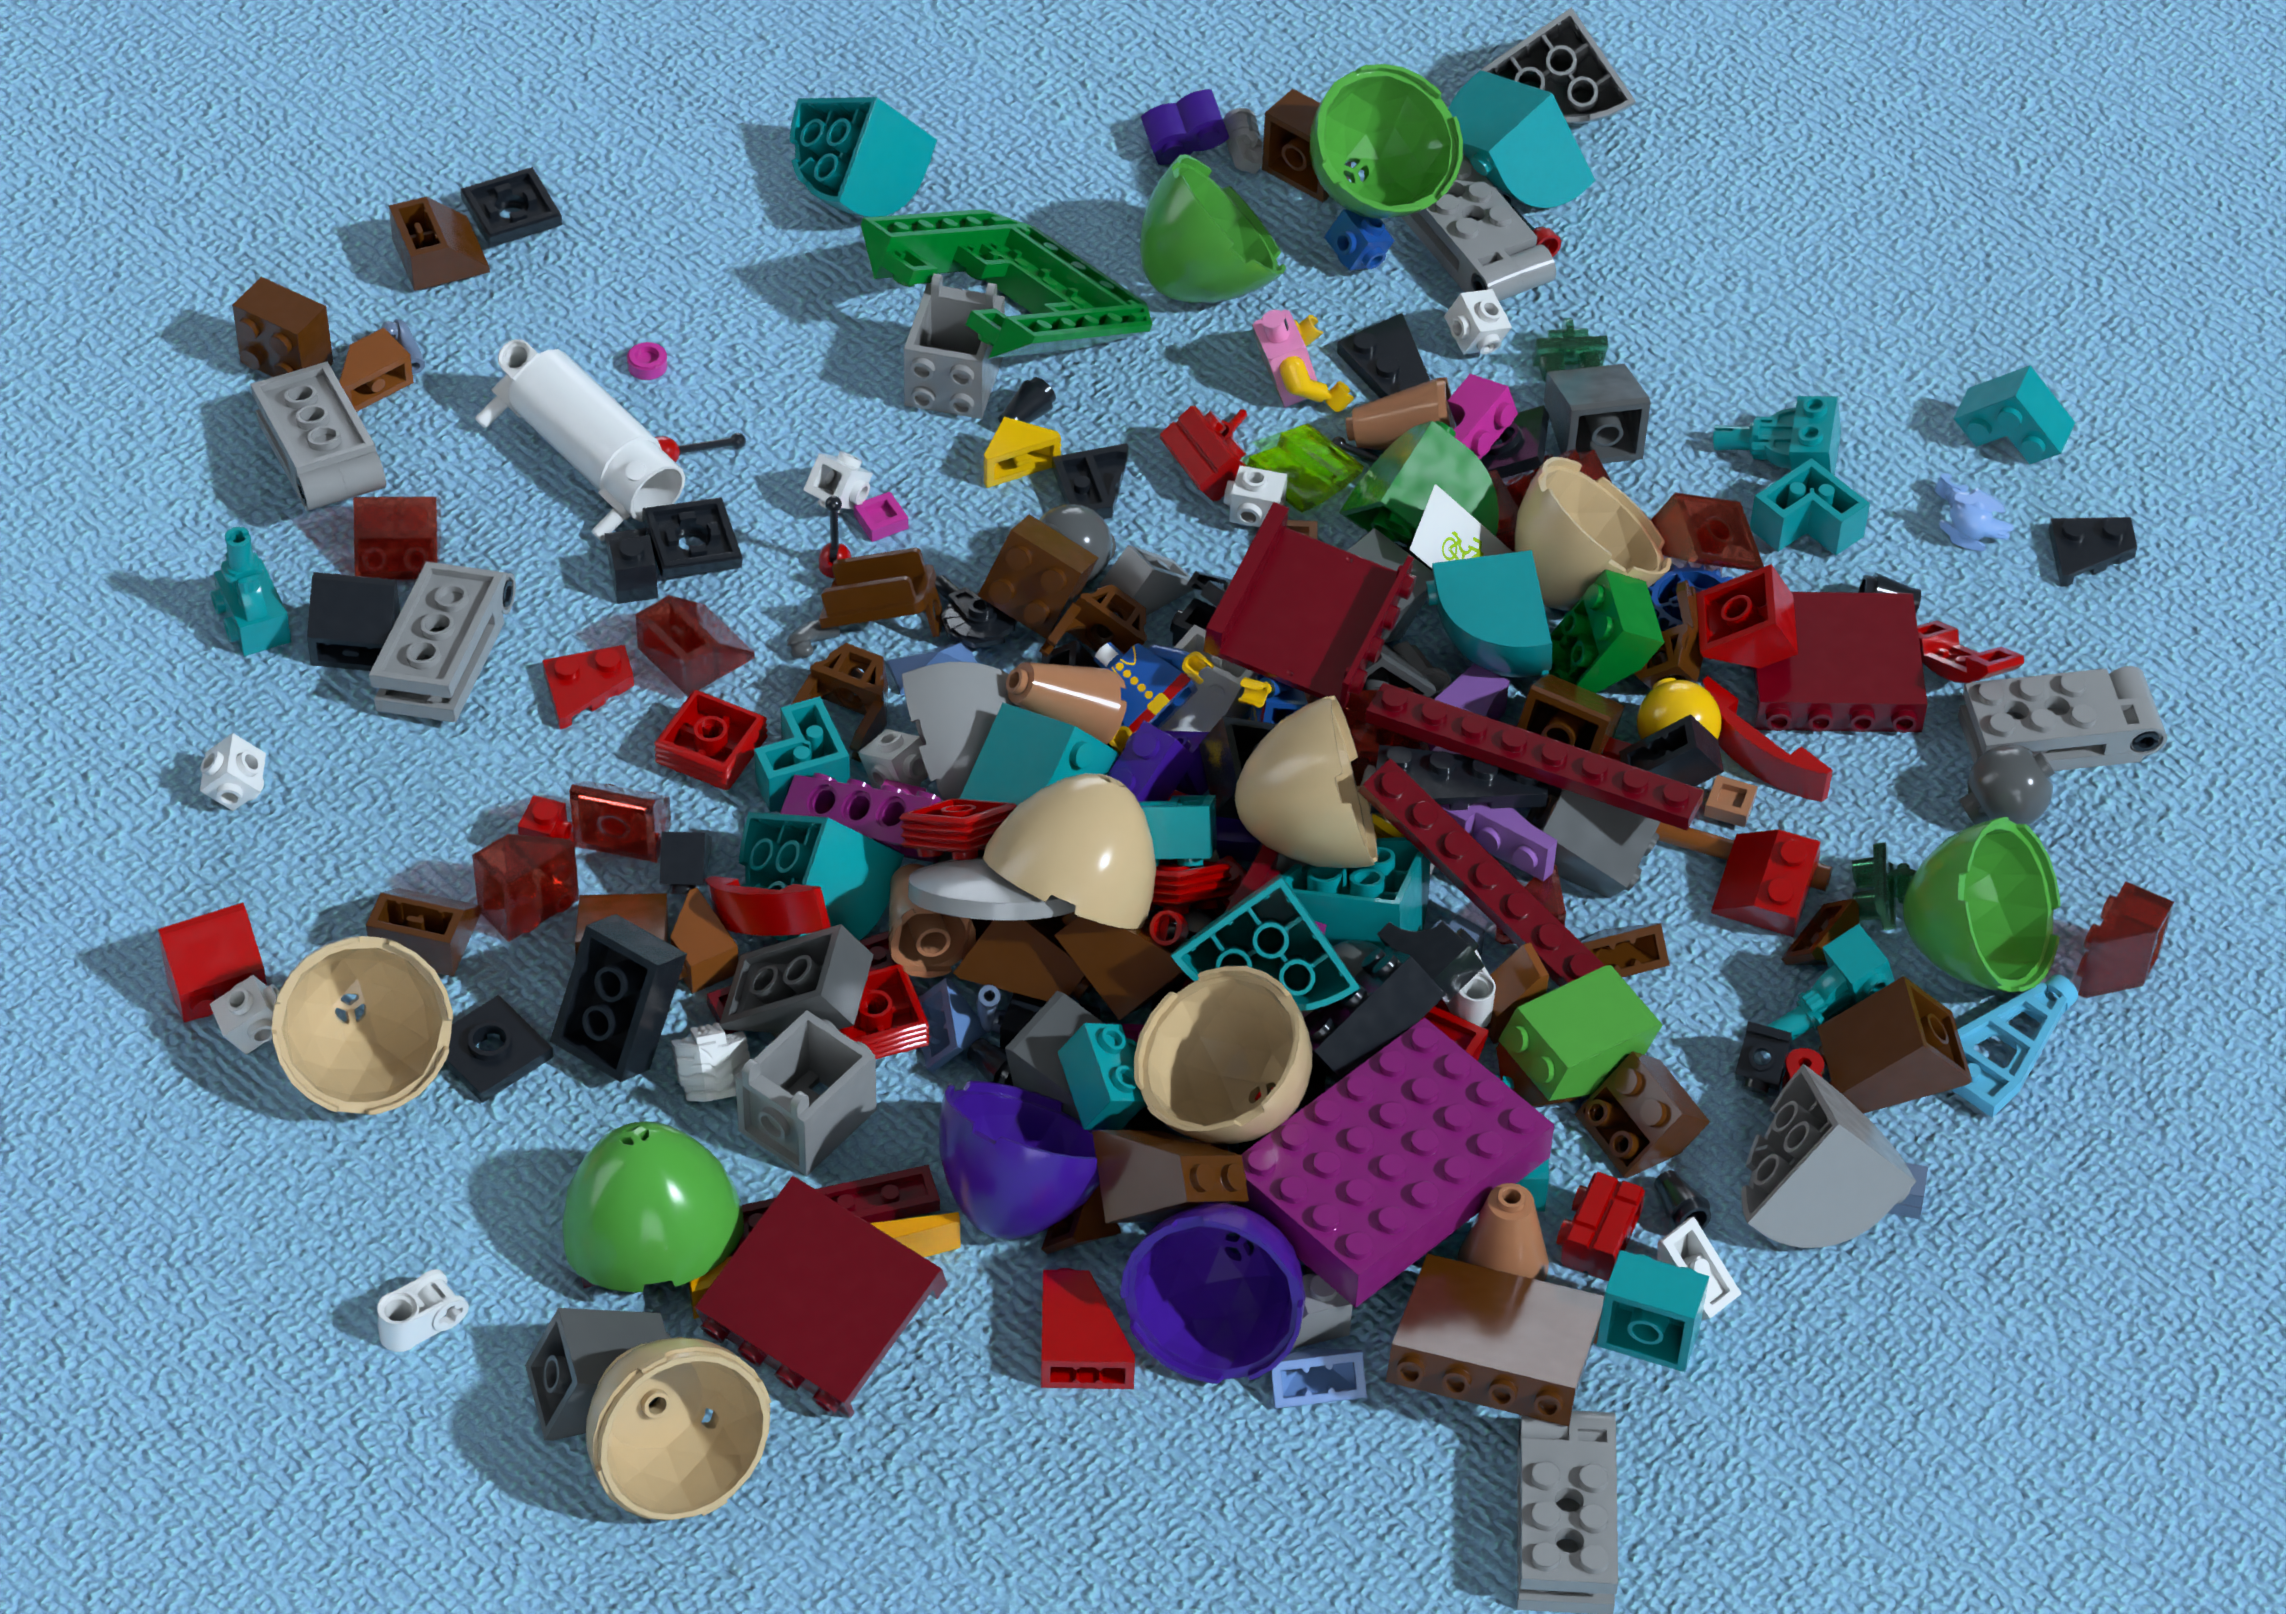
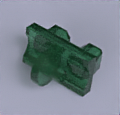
M1571 317L1563 318L1562 329L1548 330V338L1536 339L1535 352L1532 353L1533 366H1539L1544 382H1546L1547 372L1565 370V365L1578 364V368L1603 366L1608 349L1607 336H1589L1588 328L1574 329L1573 319Z
M1886 842L1873 844V857L1852 860V874L1856 888L1874 886V890L1852 893V898L1859 905V921L1880 919L1883 930L1896 929V898H1898L1899 903L1903 904L1908 884L1916 871L1910 869V865L1907 863H1900L1897 869H1895L1894 864L1888 861Z

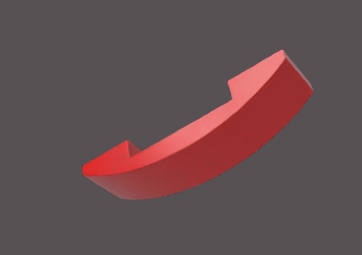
M1936 620L1917 626L1922 663L1947 680L1958 683H1972L2014 671L2024 664V655L2002 646L1979 653L1960 645L1958 629Z
M1709 676L1702 680L1701 686L1714 697L1719 706L1722 724L1718 743L1728 756L1757 778L1780 790L1819 802H1823L1828 798L1833 772L1830 767L1802 746L1792 754H1788L1736 714L1739 701L1737 697Z
M710 876L705 879L712 909L726 930L748 935L783 936L808 934L831 927L820 886L792 884L781 890L740 886L738 878Z

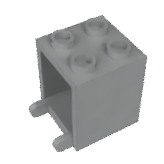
M933 274L931 284L927 283L904 347V406L978 419L983 418L1003 357L988 359L993 346L979 340L978 333L965 324L972 310L996 308L1005 315V297L997 295V284L988 283L986 293L943 286V276L941 274Z
M808 1010L754 1059H749L743 1066V1069L735 1076L738 1131L806 1177L877 1110L875 1055L865 1044L853 1041L839 1032L832 1022L820 1019ZM819 1082L829 1087L821 1096L812 1090Z

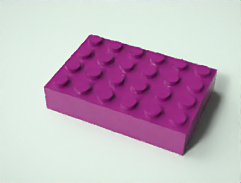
M1424 1017L1242 1153L1249 1201L1236 1205L1262 1215L1278 1228L1293 1246L1297 1258L1356 1308L1478 1214L1490 1192L1496 1186L1505 1183H1518L1549 1159L1554 1124Z

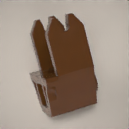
M1687 580L1677 583L1676 589L1683 624L1662 631L1663 645L1641 670L1634 673L1651 690L1655 683L1665 678L1687 680L1694 683L1698 681L1703 656L1700 653L1697 598L1694 586L1689 587Z
M1113 584L1098 588L1094 593H1083L1076 602L1072 603L1039 652L1048 657L1062 636L1068 632L1095 652H1098L1106 643L1111 642L1125 655L1135 644L1138 643L1143 646L1147 640V635L1144 632L1146 607Z
M845 643L832 651L825 660L811 665V674L808 675L791 704L820 696L821 699L865 715L855 731L849 747L853 751L851 759L862 762L858 752L880 735L887 725L888 682L883 656Z

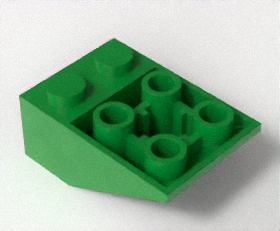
M1605 569L1550 634L1552 641V666L1549 674L1597 693L1641 670L1664 643L1646 581Z

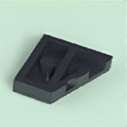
M1127 443L1052 457V470L1065 504L1083 505L1097 512L1103 519L1112 518L1128 461L1129 447Z
M2131 517L2050 519L2048 531L2060 587L2073 584L2075 576L2087 571L2095 575L2106 570L2112 564H2121L2135 558L2138 546Z

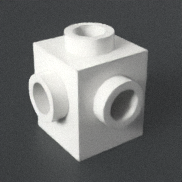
M1493 289L1460 293L1444 315L1451 334L1456 339L1463 355L1478 352L1481 354L1494 352L1501 346V341L1512 328L1507 314L1503 311Z
M840 451L838 456L819 453L803 490L819 498L817 504L826 508L825 502L828 497L837 496L842 501V506L838 513H840L842 508L854 510V504L860 505L866 500L870 491L869 482L873 473L860 467L861 459L846 452Z
M1240 465L1235 481L1228 480L1225 490L1224 504L1230 505L1229 522L1260 528L1273 502L1285 506L1287 474Z
M886 729L858 752L872 787L881 789L885 779L920 787L921 782L928 777L919 747L924 745L920 736Z
M230 734L205 753V758L201 764L202 779L200 792L232 811L247 801L256 799L264 786L263 772L266 753L236 734Z
M252 975L210 1003L223 1037L246 1055L272 1039V1016L279 992L278 988L273 984L266 986L257 977Z

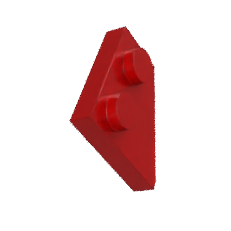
M625 645L542 660L543 672L560 729L571 726L572 717L584 709L589 708L593 712L606 704L610 697L619 696L634 686V676Z

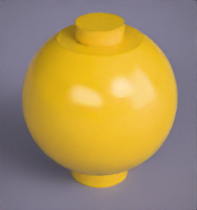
M1675 678L1662 679L1653 685L1652 690L1645 696L1637 714L1639 737L1642 740L1691 714L1718 739L1722 724L1719 706L1714 697L1705 688L1694 682L1676 680Z

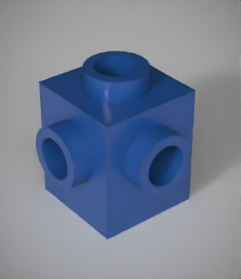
M1347 209L1342 210L1324 236L1325 240L1338 255V260L1348 270L1376 268L1385 260L1386 252L1395 241L1385 229V224L1381 219L1360 216Z

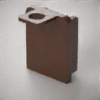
M915 547L834 561L832 571L835 579H833L831 587L825 588L821 594L824 606L819 622L822 629L914 615L925 610L932 636H940L943 627L941 620L943 609L935 586L936 573L933 565H925L919 548Z

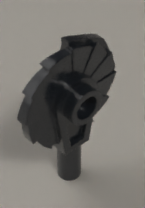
M944 575L936 577L935 586L937 592L949 601V605L941 614L942 624L949 639L973 648L1003 644L1005 643L1004 636L1015 631V625L1018 621L978 597L979 592L976 594L966 587L959 589Z

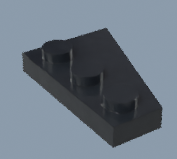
M1402 313L1337 342V354L1379 398L1430 381Z

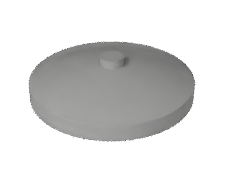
M983 856L969 860L953 859L919 868L909 876V900L921 908L940 914L981 920H1033L1057 917L1075 911L1074 904L1053 895L1045 902L1018 888L991 869L983 860Z

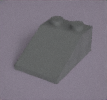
M841 924L741 954L720 1026L725 1030L782 1033L806 1010L820 1019L829 1020L838 1030L854 1026L873 954Z

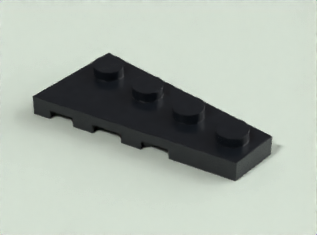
M1379 745L1376 771L1391 758L1439 805L1449 804L1450 811L1468 810V807L1474 803H1486L1491 809L1546 807L1549 787L1547 783L1461 754L1412 749L1402 746ZM1371 804L1370 814H1381Z

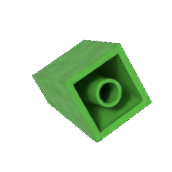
M1607 965L1517 1007L1498 1041L1548 1101L1592 1095L1632 1051L1645 1055L1663 1024L1612 965Z

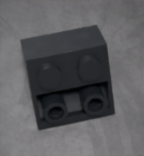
M313 572L307 630L311 665L371 671L400 614L397 580Z

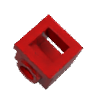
M533 795L518 824L521 860L561 870L577 839L576 833L572 832V823L567 821L566 803Z

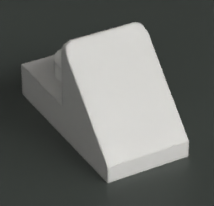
M1695 1217L1688 1218L1658 1242L1657 1261L1677 1267H1688L1698 1273L1710 1276L1702 1320L1711 1319L1742 1294Z

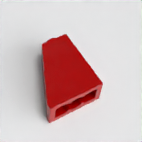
M1072 1268L1043 1269L1041 1388L1134 1389L1135 1354L1089 1270H1075Z

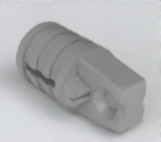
M1246 108L1233 109L1223 118L1230 137L1226 140L1228 151L1232 156L1236 169L1256 174L1263 164L1262 141L1256 115L1253 111Z

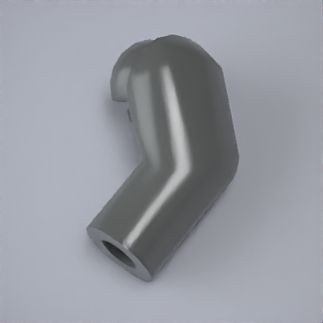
M819 620L805 622L789 635L787 639V646L791 647L792 657L794 659L810 657L814 651L811 642L840 637L839 626L822 629Z

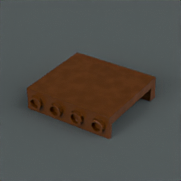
M1427 1254L1391 1345L1386 1382L1569 1427L1574 1399L1593 1343L1597 1344L1604 1296Z

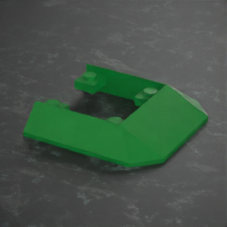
M984 209L864 217L860 224L874 279L893 278L899 284L914 287L915 284L931 283L934 273L966 272L977 280L997 284L999 291L1032 313L1006 316L996 308L972 310L965 325L978 333L979 340L993 346L988 359L1084 349L1146 333L1152 327L1150 313L1145 301L1035 226Z

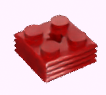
M693 690L654 742L656 746L654 749L656 752L655 762L714 787L729 790L753 758L754 749L761 747L767 739V718L702 691Z
M951 798L903 813L899 817L903 821L899 827L904 830L900 836L905 839L901 845L905 848L917 849V854L920 857L940 856L946 851L952 852V859L954 860L975 859L978 857V850L985 851L986 845L996 829L1017 805L1007 802Z
M1160 859V865L1156 866L1154 893L1149 911L1155 910L1156 905L1163 906V911L1170 910L1179 914L1189 913V905L1194 909L1217 908V900L1229 898L1233 894L1229 890L1233 884L1228 881L1232 877L1228 872L1232 866L1228 863L1203 861V865L1178 866L1177 859Z
M896 964L869 971L854 1026L838 1031L855 1042L865 1044L875 1055V1059L908 1052L928 1046L930 1043L929 1023L909 975L904 972L903 966Z

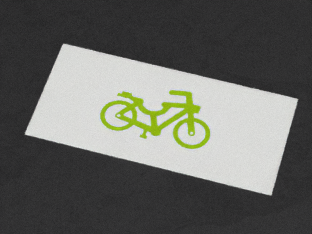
M1436 484L1434 485L1409 550L1431 569L1432 563L1512 553L1506 545Z

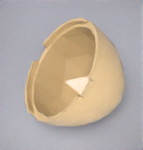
M1551 457L1540 466L1530 482L1518 510L1514 535L1515 552L1532 550L1543 604L1549 608L1570 611L1585 594L1587 588L1596 581L1605 569L1646 581L1648 588L1669 571L1672 562L1669 557L1664 560L1661 548L1665 541L1645 513L1625 493L1606 478L1601 477L1595 481L1580 472L1581 463L1563 457Z
M1335 696L1324 697L1305 705L1282 719L1260 741L1246 761L1237 781L1235 803L1239 818L1249 833L1266 847L1288 858L1316 867H1368L1375 865L1374 862L1378 860L1372 814H1370V803L1358 792L1361 786L1356 785L1351 761L1358 758L1345 715Z
M1085 773L1061 779L1042 788L1021 802L996 829L985 848L983 860L991 869L1010 883L1038 899L1046 902L1053 895L1074 904L1075 915L1117 928L1139 929L1143 927L1147 919L1153 899L1156 876L1153 840L1145 813L1138 800L1117 779L1104 774Z
M369 936L346 937L327 943L309 953L289 973L277 994L274 1004L271 1029L272 1041L279 1063L290 1082L309 1100L334 1112L376 1115L398 1108L419 1096L436 1078L448 1057L453 1010L447 990L436 971L416 952L396 941ZM345 994L357 995L349 1003L341 1000ZM364 1004V1013L357 1020L355 1009ZM336 1008L346 1012L347 1021L344 1022L338 1018L335 1012Z
M1224 966L1203 971L1198 974V980L1186 986L1178 993L1169 992L1150 1014L1137 1042L1134 1055V1080L1142 1093L1150 1113L1175 1131L1212 1144H1237L1252 1141L1269 1134L1288 1120L1298 1108L1305 1095L1312 1069V1045L1303 1015L1292 995L1282 983L1266 972L1248 966ZM1261 1091L1262 1097L1255 1101L1256 1096Z

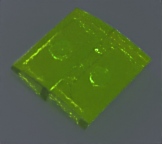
M1308 423L1282 432L1276 447L1249 456L1247 467L1287 474L1286 501L1301 513L1316 507L1344 489L1362 473L1364 467Z

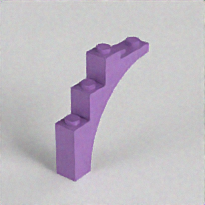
M1474 663L1441 692L1435 700L1498 721L1506 712L1510 680ZM1415 739L1414 746L1422 750L1458 754ZM1474 803L1468 807V810L1450 811L1449 804L1440 805L1488 853L1542 881H1545L1553 873L1557 840L1530 824L1515 809H1491L1486 803Z

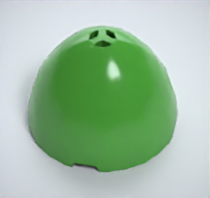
M1388 64L1365 65L1334 82L1317 108L1310 134L1312 167L1320 184L1329 196L1345 209L1360 216L1381 219L1411 215L1429 207L1445 195L1456 180L1463 161V138L1458 118L1451 115L1441 99L1442 93L1421 75L1404 67ZM1355 162L1356 165L1351 168L1346 166L1345 163ZM1361 170L1364 171L1365 176L1363 182L1358 174ZM1346 176L1350 177L1351 182L1347 180Z
M1186 154L1179 155L1160 178L1147 202L1139 244L1141 265L1146 278L1161 294L1171 299L1188 303H1213L1241 298L1265 287L1281 276L1286 269L1284 264L1279 266L1276 260L1281 253L1278 245L1259 217L1230 185L1222 189L1208 177L1212 170L1207 165Z
M2009 817L1985 821L1948 837L1923 860L1906 890L1903 902V919L1913 943L1936 967L1963 983L2005 992H2024L2036 987L2046 977L2054 962L2060 938L2057 935H2053V913L2055 909L2061 907V901L2050 857L2041 840L2026 824H2016L2010 821Z
M634 1122L623 1125L604 1135L582 1160L568 1186L562 1223L563 1245L567 1262L578 1275L590 1283L616 1291L643 1292L644 1285L671 1280L675 1287L686 1284L716 1268L735 1250L744 1233L742 1202L733 1181L720 1161L711 1151L691 1136L669 1125L658 1122Z

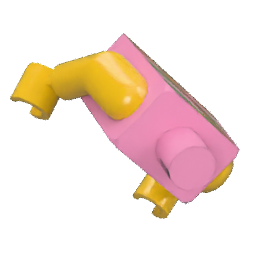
M1270 310L1261 319L1255 321L1252 327L1258 348L1284 408L1306 399L1318 403L1325 400L1331 409L1335 412H1341L1354 400V397L1348 394L1350 388L1343 382L1338 381L1328 390L1325 383L1317 381L1306 346L1323 334V331L1318 330L1314 326L1318 323V319L1315 316L1309 315L1298 324L1293 319L1289 310Z

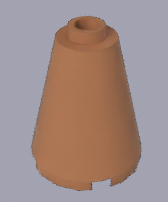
M1447 377L1435 378L1353 408L1352 417H1346L1348 441L1355 440L1357 448L1385 451L1406 431L1429 421H1440L1454 429L1455 421L1447 402L1451 397Z
M1023 662L1009 673L1006 680L1008 698L1019 708L1076 726L1106 745L1119 730L1126 712L1127 701L1121 699L1120 688L1126 689L1125 681L1118 673L1106 668Z
M908 864L899 868L890 880L889 951L894 962L901 964L904 972L911 976L921 978L944 976L952 972L951 966L961 959L963 960L975 945L976 929L970 918L936 913L912 903L908 898L909 876L913 871L925 866L921 864Z
M1514 1183L1496 1186L1490 1192L1461 1244L1458 1252V1261L1545 1282L1549 1268L1548 1255L1534 1199L1529 1190Z

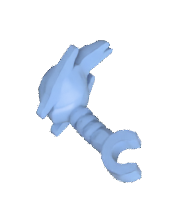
M1941 474L1934 490L1939 496L1948 501L1951 507L1950 518L1952 524L1941 520L1939 526L1949 535L1950 541L1953 544L1966 549L1985 551V544L1978 541L1984 536L1996 539H2008L2010 537L2009 532L2014 529L2013 525L1993 518V511L2005 512V506L1990 494L1977 488L1969 493L1967 492L1969 488L1967 485L1959 486L1950 482L1952 478L1950 474Z

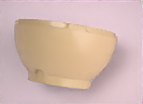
M676 1337L656 1340L633 1347L618 1356L608 1366L599 1380L597 1389L592 1397L586 1420V1446L592 1469L608 1497L627 1512L644 1519L675 1520L694 1517L700 1514L705 1516L728 1503L727 1499L734 1495L746 1482L760 1461L770 1427L771 1400L768 1391L752 1367L730 1350L710 1341ZM659 1397L654 1404L649 1406L650 1402L654 1398ZM706 1408L713 1410L710 1421L702 1422Z

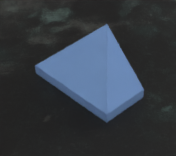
M957 642L887 660V666L900 695L905 694L902 680L903 673L937 663L977 662L970 647Z
M944 978L918 998L929 1023L930 1043L928 1046L923 1047L926 1070L933 1073L987 1033L980 1026L979 1017L951 980Z
M1305 1348L1288 1354L1274 1369L1270 1370L1275 1409L1367 1397L1362 1350Z

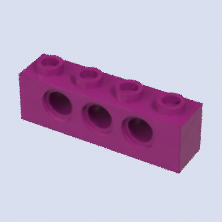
M814 773L812 777L794 775L780 814L828 817L903 854L905 858L938 863L940 857H920L917 854V849L902 846L901 843L905 839L900 835L904 830L899 827L903 823L899 819L903 813L941 802L942 800L938 796L925 791H917L916 796L910 795L890 785H882L881 789H875L856 779H848L847 783H841L821 773Z

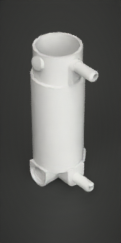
M514 339L503 345L498 354V364L506 375L491 389L496 397L475 417V420L483 428H487L508 407L519 418L522 417L579 471L613 507L592 529V533L600 541L605 540V533H612L624 519L627 520L630 516L635 520L643 522V508L674 504L677 501L685 485L683 469L661 449L658 440L566 353L559 349L538 353L521 339Z

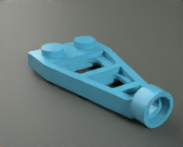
M2054 974L2045 983H2040L2036 987L1957 1029L1973 1082L1951 1090L1993 1118L2020 1091L2062 1014L2077 1001L2078 992L2074 984L2066 977ZM2025 1012L2041 1024L2033 1035L2028 1038L2007 1024V1022L2019 1013ZM1996 1036L2014 1048L2016 1054L2007 1067L2001 1068L1973 1049L1974 1046L1990 1037Z

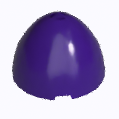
M968 1081L964 1089L954 1091V1085L947 1087L943 1096L939 1117V1153L947 1184L957 1206L969 1222L983 1233L995 1238L1019 1239L1042 1232L1064 1220L1087 1202L1099 1186L1097 1158L1092 1132L1098 1130L1083 1129L1080 1120L1062 1112V1102L1033 1091L994 1082Z
M1204 1203L1188 1207L1157 1224L1133 1249L1123 1270L1120 1288L1121 1299L1124 1298L1131 1320L1130 1329L1132 1334L1145 1350L1165 1367L1187 1378L1211 1384H1219L1223 1379L1248 1377L1249 1380H1253L1274 1369L1291 1352L1301 1330L1306 1300L1300 1262L1293 1246L1282 1232L1262 1215L1247 1208L1226 1203ZM1236 1233L1239 1236H1229L1228 1234ZM1246 1240L1254 1243V1250L1249 1248ZM1229 1247L1237 1248L1240 1254L1233 1252Z

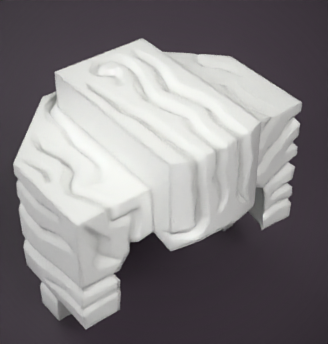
M714 1023L712 1026L706 1024V1026L701 1025L698 1028L692 1027L690 1028V1037L681 1040H671L677 1080L684 1087L687 1101L708 1102L736 1096L735 1076L750 1059L747 1037L743 1031L725 1035L719 1023Z

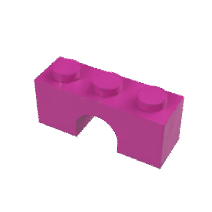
M1469 374L1447 400L1457 426L1453 429L1456 432L1455 438L1473 451L1479 459L1490 450L1494 442L1518 415L1508 386L1473 374Z

